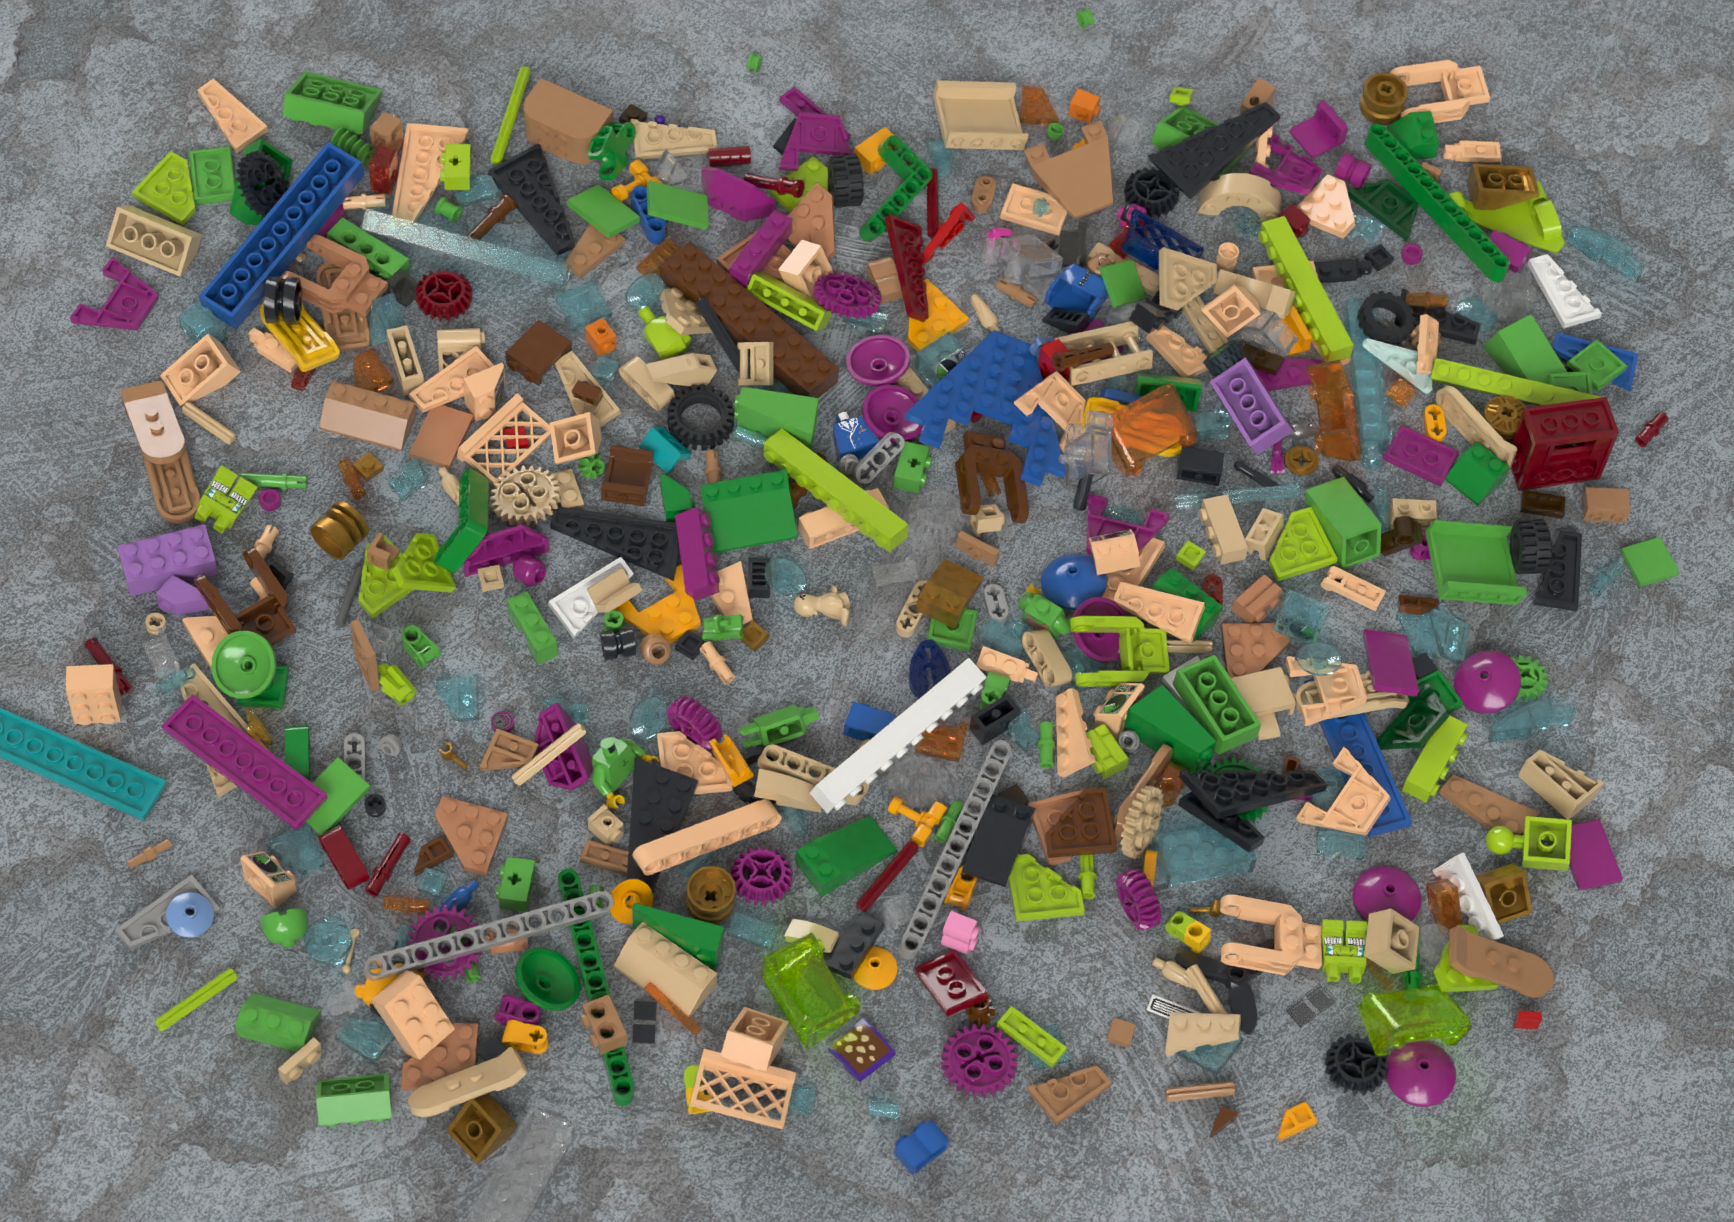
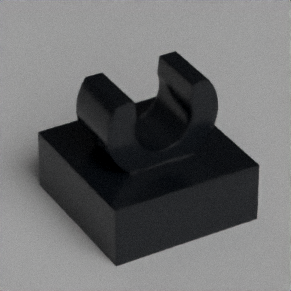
M277 561L271 563L269 566L270 570L283 589L286 590L288 583H291L294 573L288 572L286 567L281 566Z

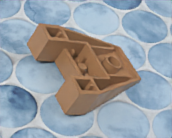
M1101 120L1081 127L1085 145L1053 158L1049 157L1043 143L1024 150L1026 162L1034 180L1074 219L1114 204L1110 145L1108 135Z

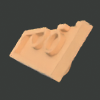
M1272 126L1257 139L1255 152L1258 153L1255 157V162L1266 168L1269 167V164H1265V159L1269 157L1271 145H1267V140L1271 138Z
M1162 326L1158 331L1155 330L1150 334L1147 333L1146 340L1181 377L1193 378L1208 370L1203 363L1208 356L1202 353L1203 350L1197 346L1193 348L1185 343L1184 338L1172 330Z
M740 561L717 571L720 578V592L710 597L722 616L741 614L743 616V627L746 628L753 621Z

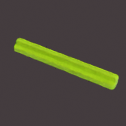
M228 968L159 1016L154 1021L156 1027L160 1031L166 1030L236 981L237 974L232 968Z

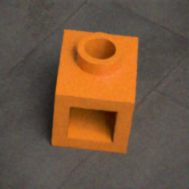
M1077 89L1070 102L1068 116L1091 124L1093 118H1097L1100 114L1102 107L1099 105L1100 97Z
M604 318L585 326V340L598 357L608 354L617 348L616 334Z

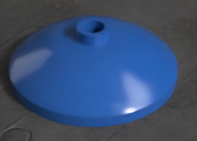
M1068 554L1056 558L1047 565L1041 577V588L1046 599L1067 610H1076L1084 601L1094 597H1102L1107 586L1106 574L1097 575L1093 558L1082 554Z

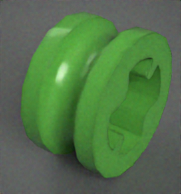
M1084 8L1076 13L1077 22L1082 28L1094 24V17L1088 8Z
M752 52L747 62V70L753 69L757 73L761 67L763 56H756V53Z

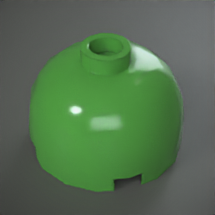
M288 909L285 913L279 914L278 911L261 917V928L264 936L274 944H282V948L296 946V941L305 936L309 927L306 909Z

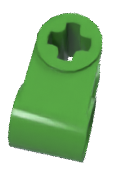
M408 625L402 630V648L420 668H426L428 662L435 657L439 658L441 656L438 646L420 628ZM409 638H416V640H414V641H409V640H407V639H409Z
M989 671L984 684L979 709L982 710L1005 696L1011 678Z

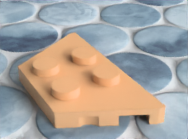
M216 616L183 618V625L211 669L213 653L221 640L228 636L227 632Z

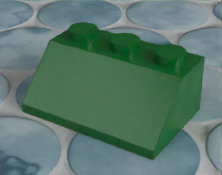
M1137 372L1134 385V394L1158 400L1161 403V408L1190 412L1197 411L1202 390L1201 379L1177 377L1169 374H1152L1150 372Z
M1174 568L1163 574L1151 588L1152 590L1205 603V609L1192 642L1216 624L1223 609L1221 604Z

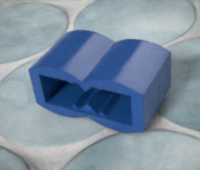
M932 1120L926 1123L924 1121L919 1123L914 1128L913 1134L908 1137L903 1135L895 1143L894 1155L912 1175L949 1148L950 1140Z

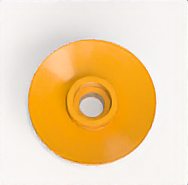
M628 879L619 883L610 894L613 898V906L609 911L617 921L631 924L634 903L652 907L653 894L650 887L638 879ZM631 895L630 900L625 901L626 898Z
M872 947L853 978L863 988L869 990L884 989L891 985L897 976L898 965L896 959L886 949ZM871 963H878L879 966L873 967Z

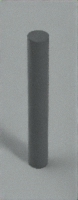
M356 566L335 622L340 627L344 626L362 577V567Z

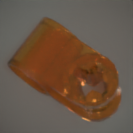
M1169 762L1158 783V788L1162 790L1161 794L1164 795L1162 798L1164 800L1162 806L1164 807L1173 805L1181 790L1186 786L1179 778L1180 770L1188 769L1173 762Z

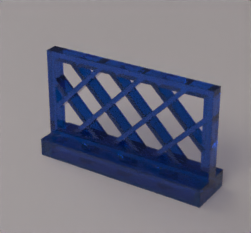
M1137 208L1132 211L1127 237L1121 246L1122 251L1158 272L1159 250L1165 247L1161 240L1166 241L1169 246L1168 249L1177 252L1182 250L1184 254L1192 256L1188 249L1190 248L1196 252V255L1193 257L1202 259L1203 247ZM1137 218H1139L1140 220L1143 221V223H1144L1143 226L1140 225V223H1139V221L1137 220ZM1154 228L1158 229L1162 235L1158 236ZM1144 230L1149 231L1151 238L1147 237ZM1171 238L1175 239L1179 245L1175 246Z

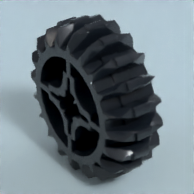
M1144 167L1142 171L1137 169L1135 174L1131 173L1125 183L1124 195L1125 202L1134 203L1145 208L1147 215L1151 219L1153 215L1159 218L1161 213L1166 216L1169 211H1173L1178 203L1180 191L1160 170H1155L1154 167L1148 170Z
M1350 1033L1346 1035L1345 1039L1340 1036L1337 1042L1331 1044V1049H1328L1326 1052L1327 1058H1325L1324 1065L1327 1066L1325 1069L1326 1074H1330L1329 1082L1336 1081V1089L1341 1086L1344 1087V1094L1348 1090L1352 1091L1353 1096L1357 1095L1358 1091L1363 1096L1366 1095L1367 1090L1371 1093L1374 1092L1376 1087L1382 1085V1080L1386 1079V1071L1389 1068V1065L1385 1063L1388 1059L1387 1055H1382L1383 1047L1376 1048L1377 1040L1372 1043L1369 1042L1368 1035L1364 1039L1360 1038L1359 1033L1355 1035V1038ZM1348 1052L1347 1059H1344L1343 1062H1339L1338 1057L1341 1054ZM1370 1067H1374V1073L1365 1078V1071L1369 1070Z

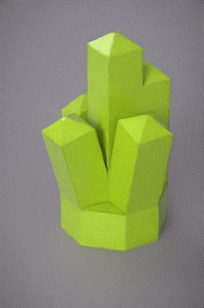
M379 664L377 671L381 674L379 683L382 684L381 691L394 699L399 706L405 705L417 694V689L396 665Z

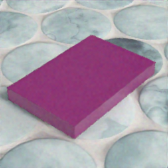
M1401 425L1385 452L1383 460L1441 487L1458 457L1459 451Z
M1600 819L1574 824L1571 828L1569 867L1579 891L1619 883L1623 880Z

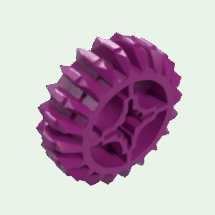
M680 696L671 703L666 711L668 722L673 726V730L676 732L680 731L687 736L689 741L695 745H700L707 751L711 749L709 741L715 738L719 742L723 736V731L720 723L717 722V718L711 714V711L706 706L700 704L699 701H695L692 697Z
M759 845L756 847V851L749 847L747 854L741 852L740 858H736L734 866L731 867V876L735 881L739 898L745 896L746 903L752 899L755 906L758 904V901H762V904L766 906L768 900L773 904L776 902V897L782 900L784 893L789 892V886H791L793 880V870L790 868L791 863L785 861L786 856L784 854L778 855L777 848L771 852L769 846L765 850H761ZM746 869L750 871V879L748 881L743 876ZM776 870L780 874V879L777 883L773 877Z
M1135 868L1129 869L1117 876L1116 891L1121 902L1120 905L1123 907L1131 924H1134L1136 929L1143 931L1151 929L1160 923L1162 909L1160 908V902L1154 887H1152L1150 880L1147 879L1146 874L1140 869Z

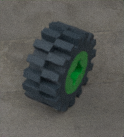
M1231 340L1212 352L1203 363L1213 376H1217L1233 366L1244 353L1237 343Z

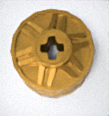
M1507 395L1496 396L1489 400L1485 406L1483 418L1506 442L1511 444L1522 411L1527 407L1515 397Z
M336 501L325 512V516H321L310 527V533L318 546L337 560H343L354 549V545H358L370 533L369 526L361 514L343 501Z
M707 866L700 868L692 874L686 891L687 911L692 919L719 925L729 918L733 912L736 894L735 881L730 873L720 867Z

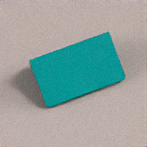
M651 427L639 445L640 449L653 452V461L666 473H671L678 461L688 460L692 455L664 427Z

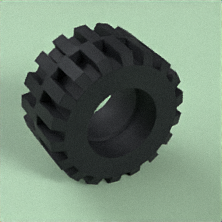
M857 154L830 156L828 180L830 194L834 197L835 208L861 206L864 198V184L859 157Z
M1544 519L1516 520L1513 524L1510 534V554L1517 574H1545L1549 569L1552 556V541L1549 527Z

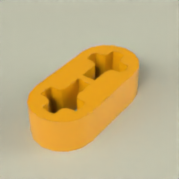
M1432 404L1426 407L1423 414L1425 434L1427 437L1441 443L1447 433L1444 412L1440 406ZM1430 413H1434V416H1437L1436 420H1433V415ZM1434 428H1436L1437 434L1439 435H1436V433L1433 432Z
M1146 849L1142 872L1146 874L1153 887L1157 851Z

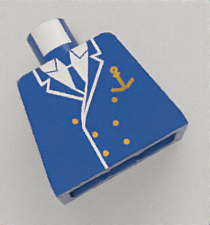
M842 412L836 416L838 423L833 425L832 437L838 463L847 454H853L857 459L864 458L879 442L862 417L850 419L847 412Z

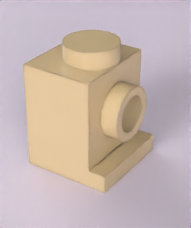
M996 504L981 505L978 514L970 515L969 525L976 537H980V534L985 532L1001 531L1002 525L1005 522L1004 514L1000 512Z
M604 804L588 818V829L605 845H610L612 842H617L623 836L624 823L611 813Z

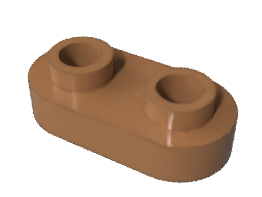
M980 176L976 180L971 207L978 213H985L991 209L996 190V181L991 176Z

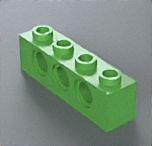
M343 217L327 233V239L365 256L369 272L388 282L392 287H395L410 272L409 258Z

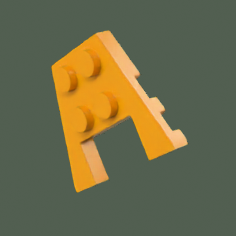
M682 565L677 566L674 581L664 577L675 591L674 593L641 612H638L629 600L613 610L620 611L623 614L624 621L640 629L641 633L645 636L659 634L669 644L683 637L688 630L692 632L701 627V621L694 600L685 592Z

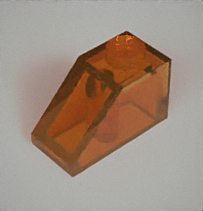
M1448 879L1427 883L1428 905L1441 935L1448 934L1451 928L1462 925L1458 887Z

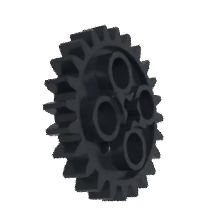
M255 151L244 155V157L240 158L241 162L237 163L239 169L236 170V173L239 177L236 180L240 182L237 188L242 189L240 196H245V204H250V210L255 209L256 215L261 214L262 218H265L289 189L286 187V184L289 182L283 178L286 174L280 172L281 165L276 166V159L271 161L270 154L265 156L264 151L260 153ZM272 179V183L254 190L255 186Z

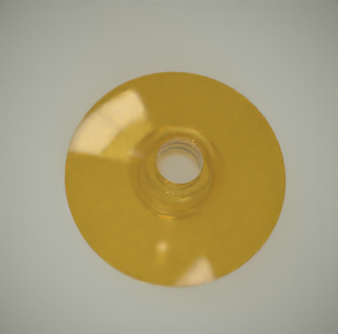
M249 706L246 707V717L249 723L245 727L252 738L257 736L263 742L272 746L274 743L269 733Z

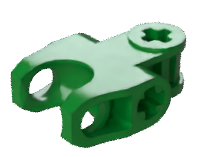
M611 122L609 125L603 126L599 133L592 138L587 155L590 160L602 159V165L598 172L601 180L611 181L624 170L629 162L626 151L636 136V129L633 123L619 124L618 122ZM611 168H614L612 172L606 174Z

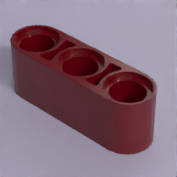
M340 826L318 836L323 850L348 890L370 880L364 864Z

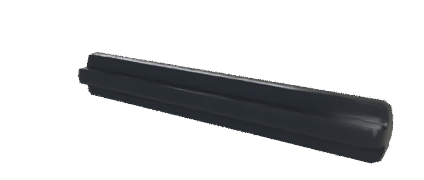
M705 297L699 299L695 303L697 309L737 372H740V351Z

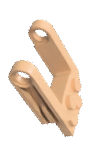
M1451 60L1397 67L1390 71L1391 74L1396 76H1403L1401 79L1405 82L1406 86L1441 82L1445 99L1444 102L1419 105V107L1401 111V118L1411 112L1431 111L1434 123L1461 120L1469 110V105L1487 103L1490 100L1481 66L1461 69Z
M1226 895L1221 898L1220 911L1222 913L1236 916L1237 919L1275 926L1274 950L1240 943H1227L1221 947V961L1224 964L1286 975L1296 965L1315 969L1321 967V926L1303 923L1302 916L1291 905L1239 895Z

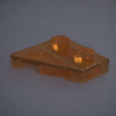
M1023 86L1020 123L1047 126L1051 123L1059 124V118L1044 89Z

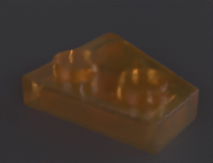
M372 348L353 357L355 387L377 392L394 383L392 376Z
M961 723L960 727L950 729L948 726H942L930 733L925 731L922 734L924 738L916 745L915 753L959 763L968 723Z

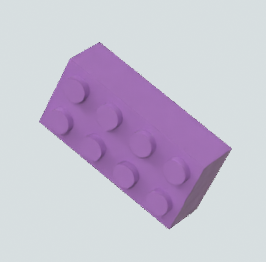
M1246 358L1210 381L1247 443L1257 455L1293 432V429L1257 371Z
M205 524L117 546L130 596L160 589L171 575L185 582H190L203 573L206 577L218 574Z

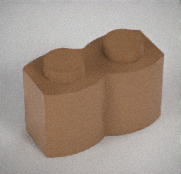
M891 256L868 262L866 273L871 285L876 286L875 290L880 292V304L903 298L895 262Z

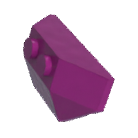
M703 167L701 169V184L705 195H707L708 204L714 209L721 210L733 218L744 222L769 217L774 211L776 200L768 197L765 192L755 185L719 168Z
M525 525L507 527L502 531L492 534L487 533L463 563L464 575L468 577L478 574L477 569L495 565L501 567L514 563L516 559L525 554L535 557L548 553V537Z
M557 702L538 716L539 724L535 735V743L539 744L537 755L575 725V722ZM583 736L543 767L549 785L574 790L590 779L593 771L592 758Z

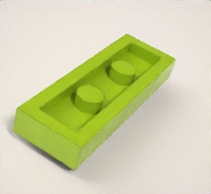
M1013 1006L997 1022L996 1026L1051 1068L1067 1052L1065 1045Z

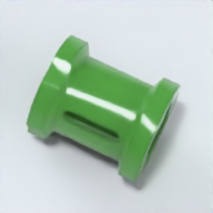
M446 197L441 198L435 207V213L449 218L451 223L457 222L463 212L461 206H455Z
M612 610L605 614L604 631L613 630L615 633H618L616 628L618 630L624 628L622 624L624 617L620 611Z

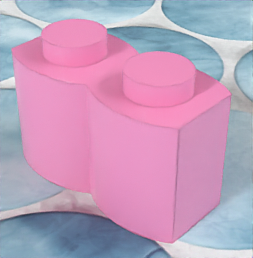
M951 911L944 925L941 945L968 955L969 950L974 951L978 942L977 936L980 928L977 927L978 921Z

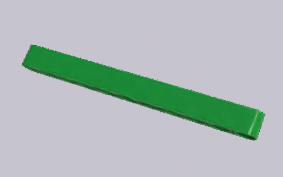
M1372 124L1369 127L1364 142L1366 148L1489 280L1497 283L1502 282L1510 265V260L1383 125Z
M571 868L563 869L558 875V890L561 902L584 896L578 873ZM572 881L573 884L566 885L564 882ZM579 905L573 907L577 915L585 913L583 907ZM591 920L583 922L584 924L581 926L574 924L568 926L587 1001L590 1002L606 995L610 996ZM582 942L590 943L588 946L580 945ZM589 962L595 964L592 967L585 966V964ZM593 983H598L601 986L598 988H593L590 985ZM595 1013L592 1016L595 1018H601L603 1014ZM604 1033L602 1035V1037L604 1038H610L613 1036L610 1033ZM624 1046L615 1051L602 1054L613 1099L618 1105L626 1106L634 1099V1083ZM616 1067H620L623 1069V1071L614 1072L613 1069ZM624 1088L629 1090V1092L626 1094H621L618 1092V1090Z

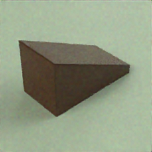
M1287 755L1281 774H1287L1289 770H1298L1301 760Z
M1222 1106L1210 1137L1213 1138L1236 1120L1238 1112Z

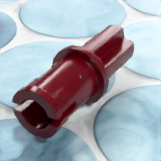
M1658 413L1650 422L1644 425V429L1635 437V442L1639 446L1646 447L1654 436L1659 435L1660 429L1669 420L1666 413Z

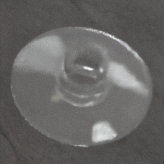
M1438 923L1422 925L1419 928L1417 951L1428 962L1437 965L1441 959L1440 955L1444 946L1449 941L1450 930Z

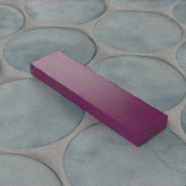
M796 87L791 88L779 98V102L797 117L800 112L827 115ZM845 130L847 138L850 140L851 134Z

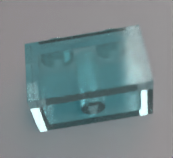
M199 302L178 316L181 330L196 343L206 334L216 338L222 344L228 340V327L225 322L214 317L212 311L208 307L204 308Z

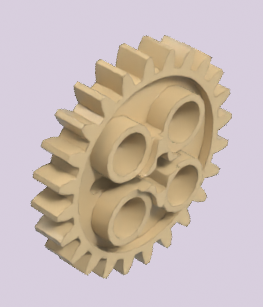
M533 465L530 466L529 470H526L525 466H522L521 471L513 468L514 473L512 474L506 471V478L498 477L500 483H494V489L490 490L492 495L490 497L491 506L496 517H501L502 522L508 520L509 525L517 522L519 526L525 522L527 527H529L531 521L537 525L539 518L545 521L546 514L553 515L552 509H558L557 503L561 502L560 495H562L555 475H550L549 470L543 472L542 467L534 470Z
M1150 785L1145 786V788H1141L1140 793H1137L1136 800H1132V807L1128 809L1129 812L1125 817V824L1122 827L1124 831L1121 834V837H1123L1120 843L1123 845L1121 850L1125 856L1139 859L1140 856H1144V852L1149 848V844L1152 845L1153 836L1156 837V832L1160 827L1159 824L1162 819L1160 814L1164 810L1162 808L1164 803L1162 798L1164 795L1161 794L1162 790H1159V788Z

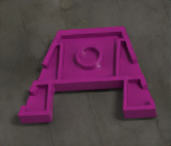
M800 112L778 170L797 171L798 152L834 156L853 154L850 151L847 142L848 138L840 116Z
M1274 133L1267 145H1271V151L1284 157L1275 171L1255 162L1248 174L1264 178L1270 182V185L1308 196L1323 170L1304 155L1298 156L1293 152L1294 147L1290 144L1285 146L1279 141L1281 137Z
M111 257L102 272L103 276L118 281V285L100 311L79 304L70 317L71 323L138 330L159 300L158 294L141 279L133 276L128 268L121 266L116 258Z
M1089 494L1087 554L1092 555L1088 538L1130 529L1135 535L1138 551L1140 552L1169 521V513L1150 509L1144 525L1140 526L1104 517L1103 514L1108 505V498Z

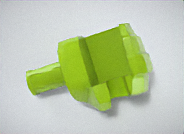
M649 306L642 308L638 312L639 317L647 325L643 330V337L653 346L662 360L681 356L688 351V346L692 342L689 334L680 335L665 321L666 316L657 318Z

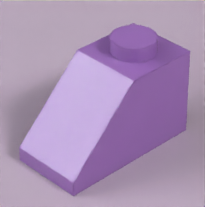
M171 575L156 593L158 606L164 612H171L176 616L206 611L210 608L197 588L174 575Z

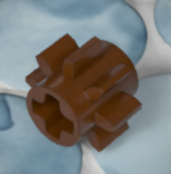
M986 999L966 1008V1015L969 1016V1022H974L978 1026L991 1023L990 1016H995V1007L992 1006V1000Z

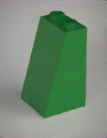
M1163 685L1128 709L1124 731L1132 730L1137 733L1141 743L1158 752L1163 744L1172 747L1173 753L1170 761L1185 770H1189L1193 774L1200 770H1206L1211 765L1216 740Z

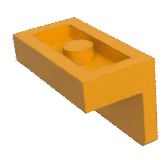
M1291 306L1289 316L1285 315V319L1270 322L1269 327L1287 357L1310 349L1312 336L1295 306Z

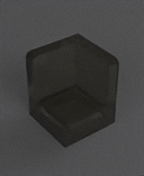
M402 269L386 281L388 282L387 294L403 307H407L415 300V289L419 286V283Z

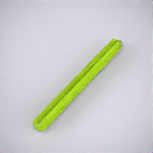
M520 67L490 158L493 165L502 163L531 74L529 67Z

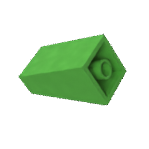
M1531 314L1498 331L1483 345L1486 352L1507 375L1548 384L1549 373L1567 372Z
M741 387L740 395L736 394L734 419L737 420L738 429L764 440H768L783 428L812 450L819 398Z
M1345 477L1305 490V507H1312L1338 558L1337 563L1341 569L1380 556L1382 524Z

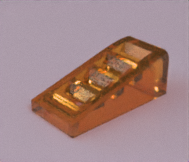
M667 238L636 267V270L651 282L660 275V265L658 266L654 261L662 264L680 248ZM647 266H650L654 271H650Z

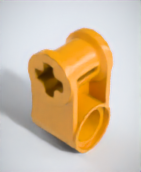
M961 866L947 891L944 904H953L966 912L977 885V878L962 873L963 866ZM969 876L972 878V880L965 881L962 879V877Z
M517 1020L507 1021L501 1041L505 1048L512 1047L515 1051L542 1054L548 1049L547 1032L543 1027L526 1024Z

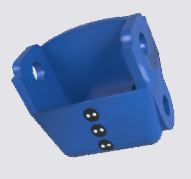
M1071 264L1050 285L1046 293L1045 303L1052 309L1059 307L1089 314L1090 323L1094 320L1100 307L1107 299L1108 292L1102 277L1077 264Z

